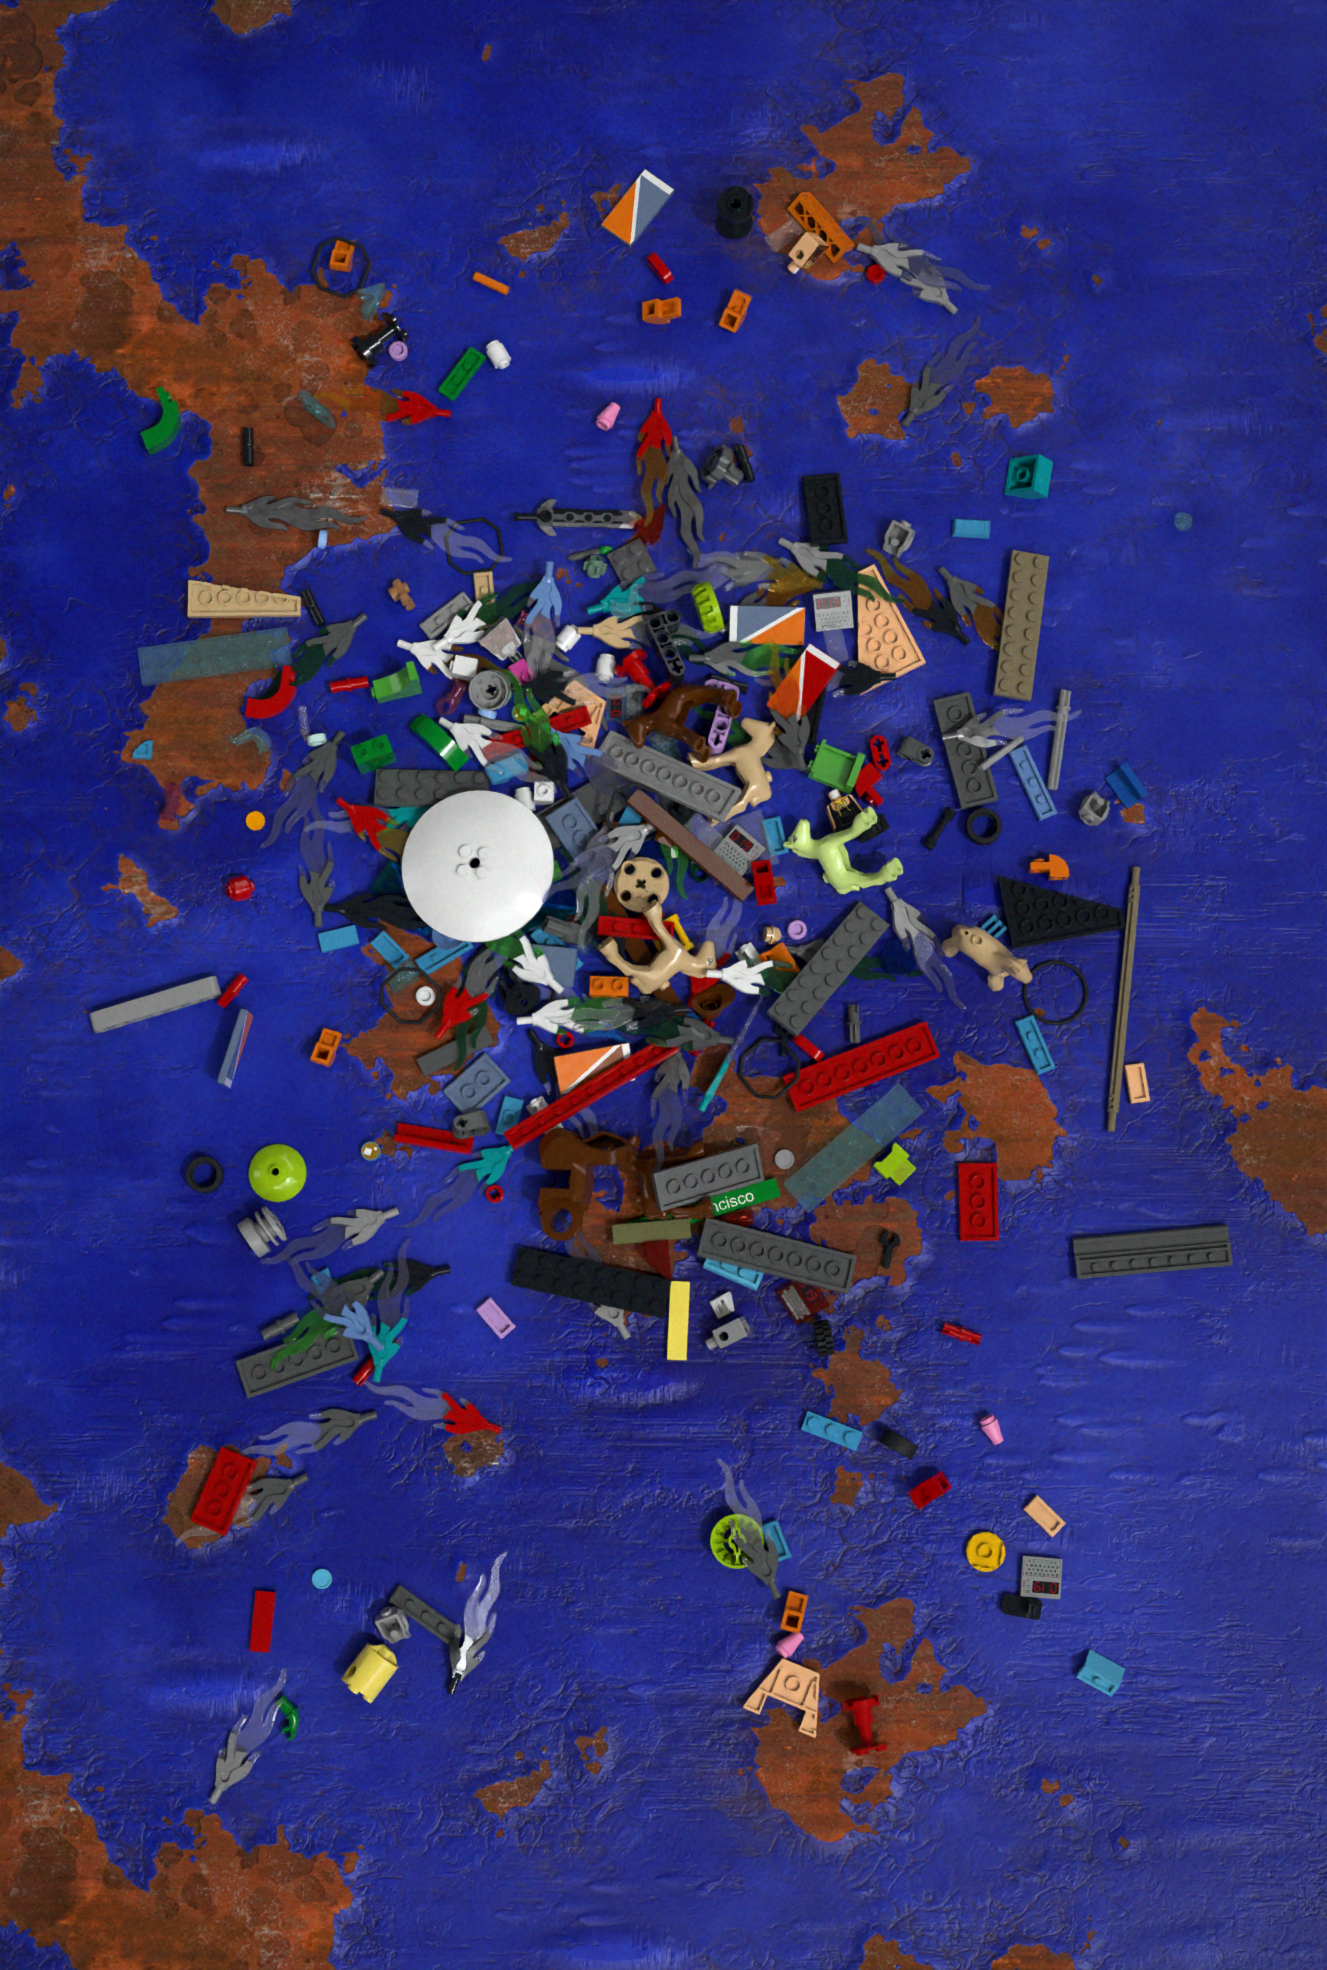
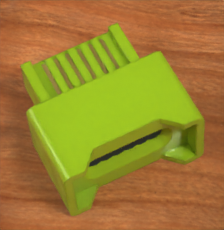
M896 1142L891 1147V1153L882 1162H876L872 1166L885 1180L890 1177L898 1186L916 1169L907 1160L910 1155Z

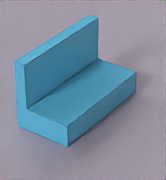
M1089 1650L1085 1663L1078 1671L1076 1678L1112 1697L1121 1684L1125 1668Z

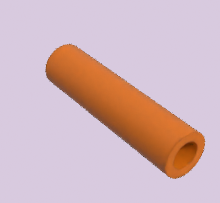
M477 271L474 274V281L504 295L508 294L509 286Z

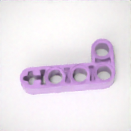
M715 679L705 682L704 685L714 688L736 691L738 700L739 689L737 686ZM720 705L717 707L707 743L711 748V756L723 753L733 720L729 715L722 713L724 709ZM717 727H722L724 730H719ZM719 740V743L715 746V741Z

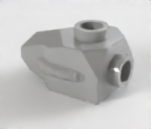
M893 520L885 533V543L882 550L900 558L902 553L911 546L915 536V530L911 528L912 524L905 520H901V522Z
M1094 791L1092 795H1088L1083 799L1078 810L1080 819L1089 826H1098L1106 819L1109 813L1110 801L1101 798Z
M385 1607L380 1611V1614L375 1619V1624L383 1638L394 1644L401 1639L411 1637L409 1623L402 1609Z

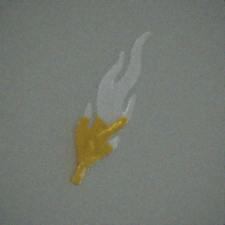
M688 548V553L694 557L692 551ZM727 551L700 554V561L724 562L737 568L738 570H731L720 565L709 567L710 571H718L739 582L774 580L778 582L760 583L757 585L759 589L786 593L800 588H807V586L821 590L823 588L824 582L810 579L796 564L785 558H781V562L787 568L782 567L771 556L761 552H744L745 556L760 559L759 561L745 560Z

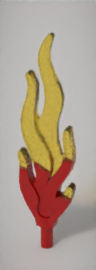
M341 797L337 799L336 804L347 811L346 813L350 816L353 828L361 840H367L364 835L365 829L373 846L381 855L396 862V857L385 850V848H388L403 857L404 848L410 834L381 825L377 820H382L393 826L399 825L397 821L391 819L377 808L351 805Z

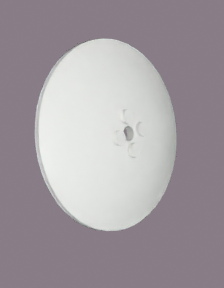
M476 790L462 792L447 797L435 804L415 824L407 839L402 857L403 884L407 897L416 913L437 932L449 938L465 942L497 940L525 926L544 904L554 875L552 845L539 819L531 810L516 799L492 791ZM474 858L480 860V865L477 868L470 867V861Z

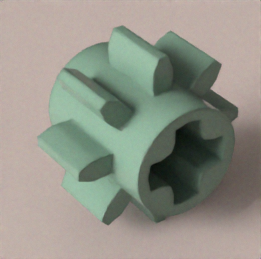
M591 555L590 559L586 558L583 570H587L586 574L589 577L599 578L600 575H604L606 572L607 563H603V557Z

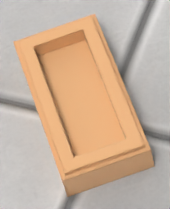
M1144 1063L1125 1065L1124 1072L1130 1104L1150 1101Z
M1038 1495L1023 1508L1051 1537L1066 1524Z

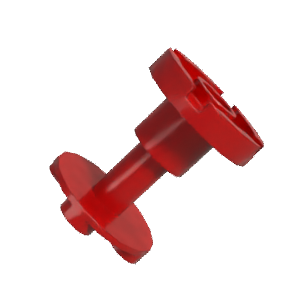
M641 648L622 660V666L617 665L614 674L618 679L628 675L635 684L640 683L649 695L643 700L641 706L648 710L655 704L654 701L658 698L663 699L665 692L672 687V684L666 681L657 687L648 676L650 671L642 663L646 659L647 653Z
M871 1695L872 1698L867 1699V1696H860L840 1702L841 1710L852 1711L854 1725L859 1726L862 1744L849 1748L851 1754L860 1756L868 1754V1750H875L876 1752L887 1750V1741H873L870 1723L874 1722L871 1707L880 1704L879 1695Z

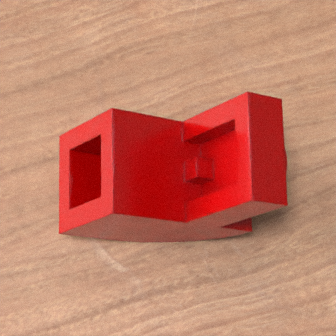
M871 762L860 770L854 785V792L858 799L865 795L866 802L870 806L874 805L878 808L883 804L884 799L873 787L882 780L883 776Z
M770 859L751 862L753 885L758 906L777 903Z
M940 1471L910 1489L911 1491L908 1494L912 1503L919 1510L932 1500L945 1494L952 1486L944 1473Z

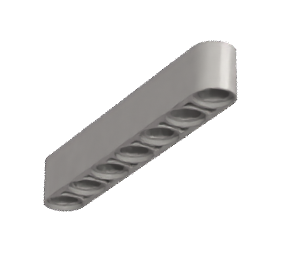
M211 976L90 1013L89 1016L94 1033H101L214 999L222 994L217 977Z

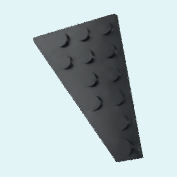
M1003 876L997 877L1012 950L1126 928L1122 909L1090 902L1086 899L1065 895L1061 892H1054L1036 885L1025 884L1018 880L1004 878Z

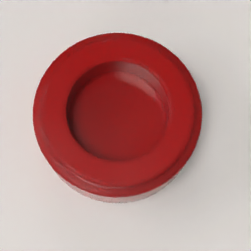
M874 264L867 269L866 278L871 284H879L884 280L885 271L879 265Z

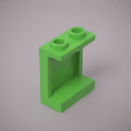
M823 739L821 744L817 743L813 754L816 756L808 764L807 770L810 772L807 778L850 794L866 755L858 753L857 756L825 744L827 740Z

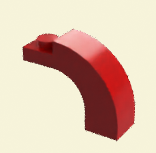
M283 665L280 688L273 697L265 700L247 699L245 717L269 719L280 715L288 709L298 691V687L291 686V683L295 682L296 671H293V667Z

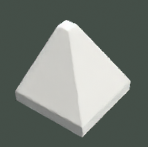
M730 1291L710 1301L718 1319L734 1311Z

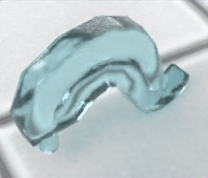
M636 583L630 587L629 601L627 603L618 602L615 604L614 600H611V614L616 618L633 616L639 607L638 589L643 588V584Z
M251 727L236 738L229 735L231 743L237 746L249 740L255 741L259 748L258 755L263 751L266 752L271 746L270 737L261 728Z

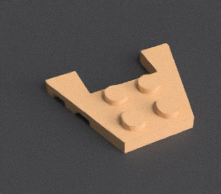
M573 681L566 687L564 692H561L570 698L576 699L575 706L554 697L550 700L549 704L545 703L539 710L529 716L531 720L537 723L549 719L554 712L560 715L587 706L593 724L580 728L586 734L579 744L594 748L607 702L577 681ZM585 754L587 758L591 759L592 755Z
M782 1658L744 1703L743 1708L760 1715L767 1695L805 1710L798 1731L815 1738L820 1674Z

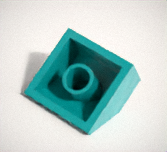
M1040 454L1011 458L1004 494L1032 500L1047 498L1053 462Z

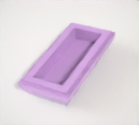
M491 1297L476 1309L500 1339L504 1338L516 1327Z

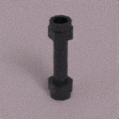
M950 807L945 809L942 814L943 817L932 835L928 836L923 843L925 848L933 851L938 843L937 839L944 828L955 817L957 813Z

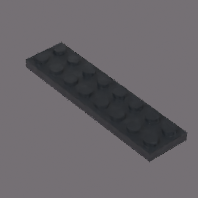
M520 1247L511 1286L664 1319L672 1280Z

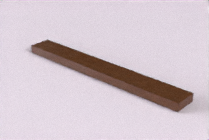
M638 788L627 800L626 804L741 903L754 889L749 882L641 789Z
M608 883L591 892L605 916L629 918ZM625 938V949L635 965H648L654 957L642 939ZM671 985L664 990L658 988L653 991L654 996L660 1000L674 1003V1006L683 1005ZM675 1013V1016L670 1017L669 1020L673 1023L687 1013Z

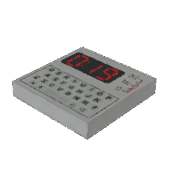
M850 589L813 593L816 632L854 628Z
M736 824L713 852L740 876H743L751 867V862L756 861L766 848Z
M1022 1556L1020 1596L1060 1599L1063 1559Z

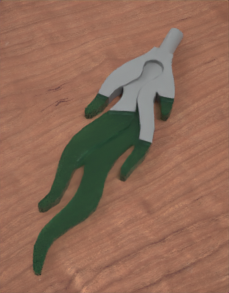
M782 537L778 542L779 545L790 550L800 567L807 574L821 580L825 584L827 583V578L814 567L822 569L841 590L850 589L851 594L867 597L872 602H875V597L871 592L856 587L853 584L856 583L871 588L881 598L890 603L905 602L904 599L890 595L876 578L848 568L843 562L856 569H860V564L849 556L838 552H820L828 551L829 546L810 547V542L792 543Z

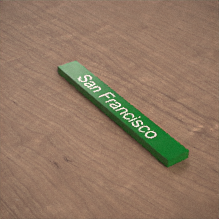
M773 1178L713 1196L711 1200L716 1217L781 1197L776 1179ZM699 1201L694 1202V1203H690V1204H687V1205H684V1206L695 1205V1204H697ZM668 1214L667 1220H678L673 1215ZM644 1217L638 1220L628 1222L627 1224L666 1220L660 1218L650 1220ZM690 1218V1224L703 1221L706 1218L699 1220Z

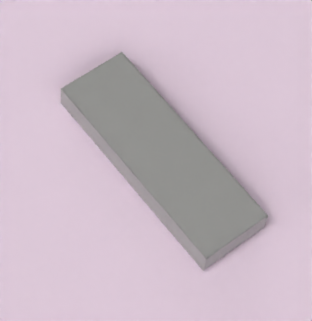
M463 591L422 622L419 627L430 640H433L450 627L456 615L462 618L470 612L474 603Z

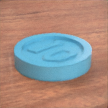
M319 1569L314 1572L312 1582L316 1588L325 1589L330 1586L332 1575L326 1569Z

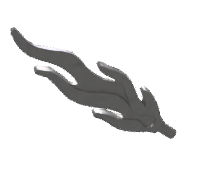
M673 436V451H671V457L665 469L664 482L665 485H668L670 478L673 476L668 491V504L674 519L677 518L674 506L675 501L680 508L681 536L693 553V569H696L700 560V551L692 535L691 521L694 517L696 520L697 536L704 543L705 539L702 535L704 513L699 499L690 488L688 477L692 479L694 488L699 494L702 493L699 485L696 467L680 449L678 436Z
M264 496L248 504H242V507H226V513L241 514L242 517L247 518L260 528L282 530L285 532L288 531L286 526L269 520H279L302 531H318L330 528L340 530V527L333 522H314L313 520L330 518L347 524H357L367 519V516L350 517L331 507L317 509L300 508L295 506V504L311 506L312 502L297 497L283 498L268 504L275 501V496Z
M518 624L512 627L520 638L524 648L525 660L533 672L535 671V660L540 675L549 671H563V678H558L555 681H569L568 685L573 681H577L590 690L583 676L576 670L557 662L549 655V653H552L561 661L569 662V659L552 642L532 636L529 633L526 634ZM603 716L601 724L604 730L607 731V722Z

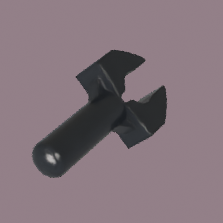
M777 1023L775 1033H778L780 1039L784 1040L788 1045V1036L791 1033L787 1030L784 1033L781 1025ZM780 1043V1056L786 1057L787 1049Z
M889 1231L884 1233L880 1239V1243L885 1246L882 1267L885 1269L890 1268L893 1248L900 1246V1238L896 1232L891 1245H889L887 1240Z

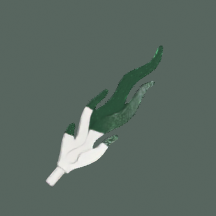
M542 579L537 582L516 585L504 597L491 604L485 605L487 602L497 598L498 592L479 599L473 605L466 619L463 620L466 614L465 609L455 616L447 633L444 634V638L434 643L432 647L437 651L447 644H470L477 642L476 639L489 627L475 632L476 629L494 624L501 616L510 620L529 602L534 601V599L527 596L515 606L510 607L518 597L533 591Z
M746 959L728 968H723L721 971L707 970L706 977L721 978V981L727 982L735 989L746 994L770 996V991L751 984L757 983L782 994L800 972H784L775 969L776 967L791 969L793 967V964L775 960L763 962L752 968H746L756 962L755 959ZM844 980L839 987L846 985L850 980Z

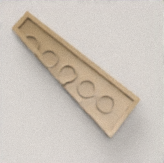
M188 580L189 618L301 617L302 599L298 596L253 591L246 588L240 589L227 585L220 586L207 582Z

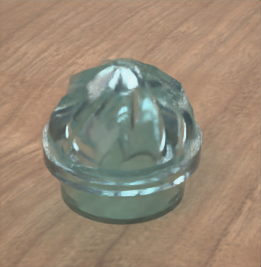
M1185 511L1179 512L1175 515L1174 525L1178 530L1186 531L1192 527L1193 518Z

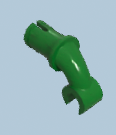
M284 1695L275 1705L287 1716L286 1719H289L288 1726L281 1732L282 1735L290 1730L291 1736L286 1740L289 1741L297 1736L299 1708H295Z

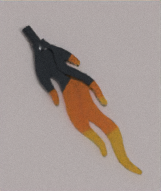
M865 550L866 553L878 560L886 580L905 592L914 605L902 594L898 595L905 608L918 617L933 621H924L923 625L937 633L947 634L952 637L956 636L965 646L970 644L971 640L961 631L962 628L959 625L952 603L943 597L938 589H934V594L943 608L936 604L926 582L919 574L900 564L897 558L894 557L893 563L895 568L909 578L910 581H907L893 571L888 561L878 551Z

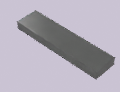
M484 1026L416 1060L424 1076L427 1077L494 1044L487 1027Z
M402 1585L398 1586L388 1601L395 1607L402 1609L406 1615L448 1645H450L453 1636L460 1638L464 1632L463 1629Z

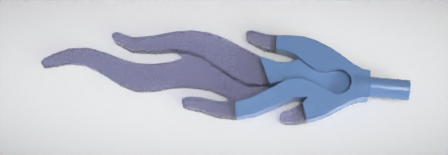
M546 722L541 726L545 732L552 736L551 739L555 747L560 744L563 745L568 756V768L573 770L579 778H584L581 769L573 761V759H576L583 767L592 785L601 793L612 797L615 791L608 784H612L620 789L631 783L617 776L605 766L602 759L612 768H618L617 764L608 754L597 748L579 744H589L591 741L588 738L579 734L564 733L560 730L556 731ZM632 786L623 792L630 798L634 794L635 788ZM618 793L616 800L620 801L623 807H627L625 798Z
M285 1255L278 1256V1258L291 1265L299 1286L316 1296L323 1303L326 1311L322 1310L316 1302L310 1301L317 1313L326 1321L348 1327L346 1329L336 1327L335 1330L339 1334L351 1339L370 1342L379 1352L383 1350L385 1346L375 1337L367 1310L353 1298L351 1293L347 1292L346 1295L348 1301L355 1308L356 1313L350 1311L339 1286L333 1279L316 1271L309 1262H306L308 1272L322 1282L323 1286H319L308 1279L296 1260Z

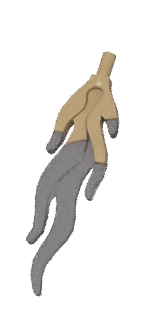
M620 614L609 617L603 622L593 625V627H578V634L593 635V637L617 649H641V645L622 640L624 638L636 640L652 647L645 632L647 624L645 622H647L650 615H639L618 623L625 619V615ZM680 623L679 630L670 635L682 634L698 639H708L717 635L719 631L714 633L701 632ZM686 638L673 639L675 646L683 644L693 645V642Z

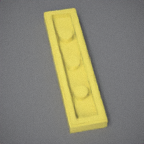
M671 1282L667 1360L687 1359L690 1282Z

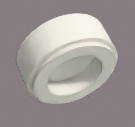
M427 986L418 989L416 999L420 1005L430 1006L435 1001L436 996L433 989Z

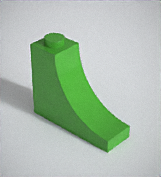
M414 661L406 662L405 667L395 674L374 680V687H371L372 696L377 698L378 703L423 693Z

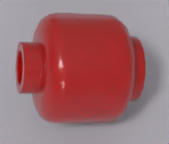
M245 875L230 878L228 883L225 884L226 895L228 899L231 898L234 902L250 899L252 892L255 891L253 881H249Z

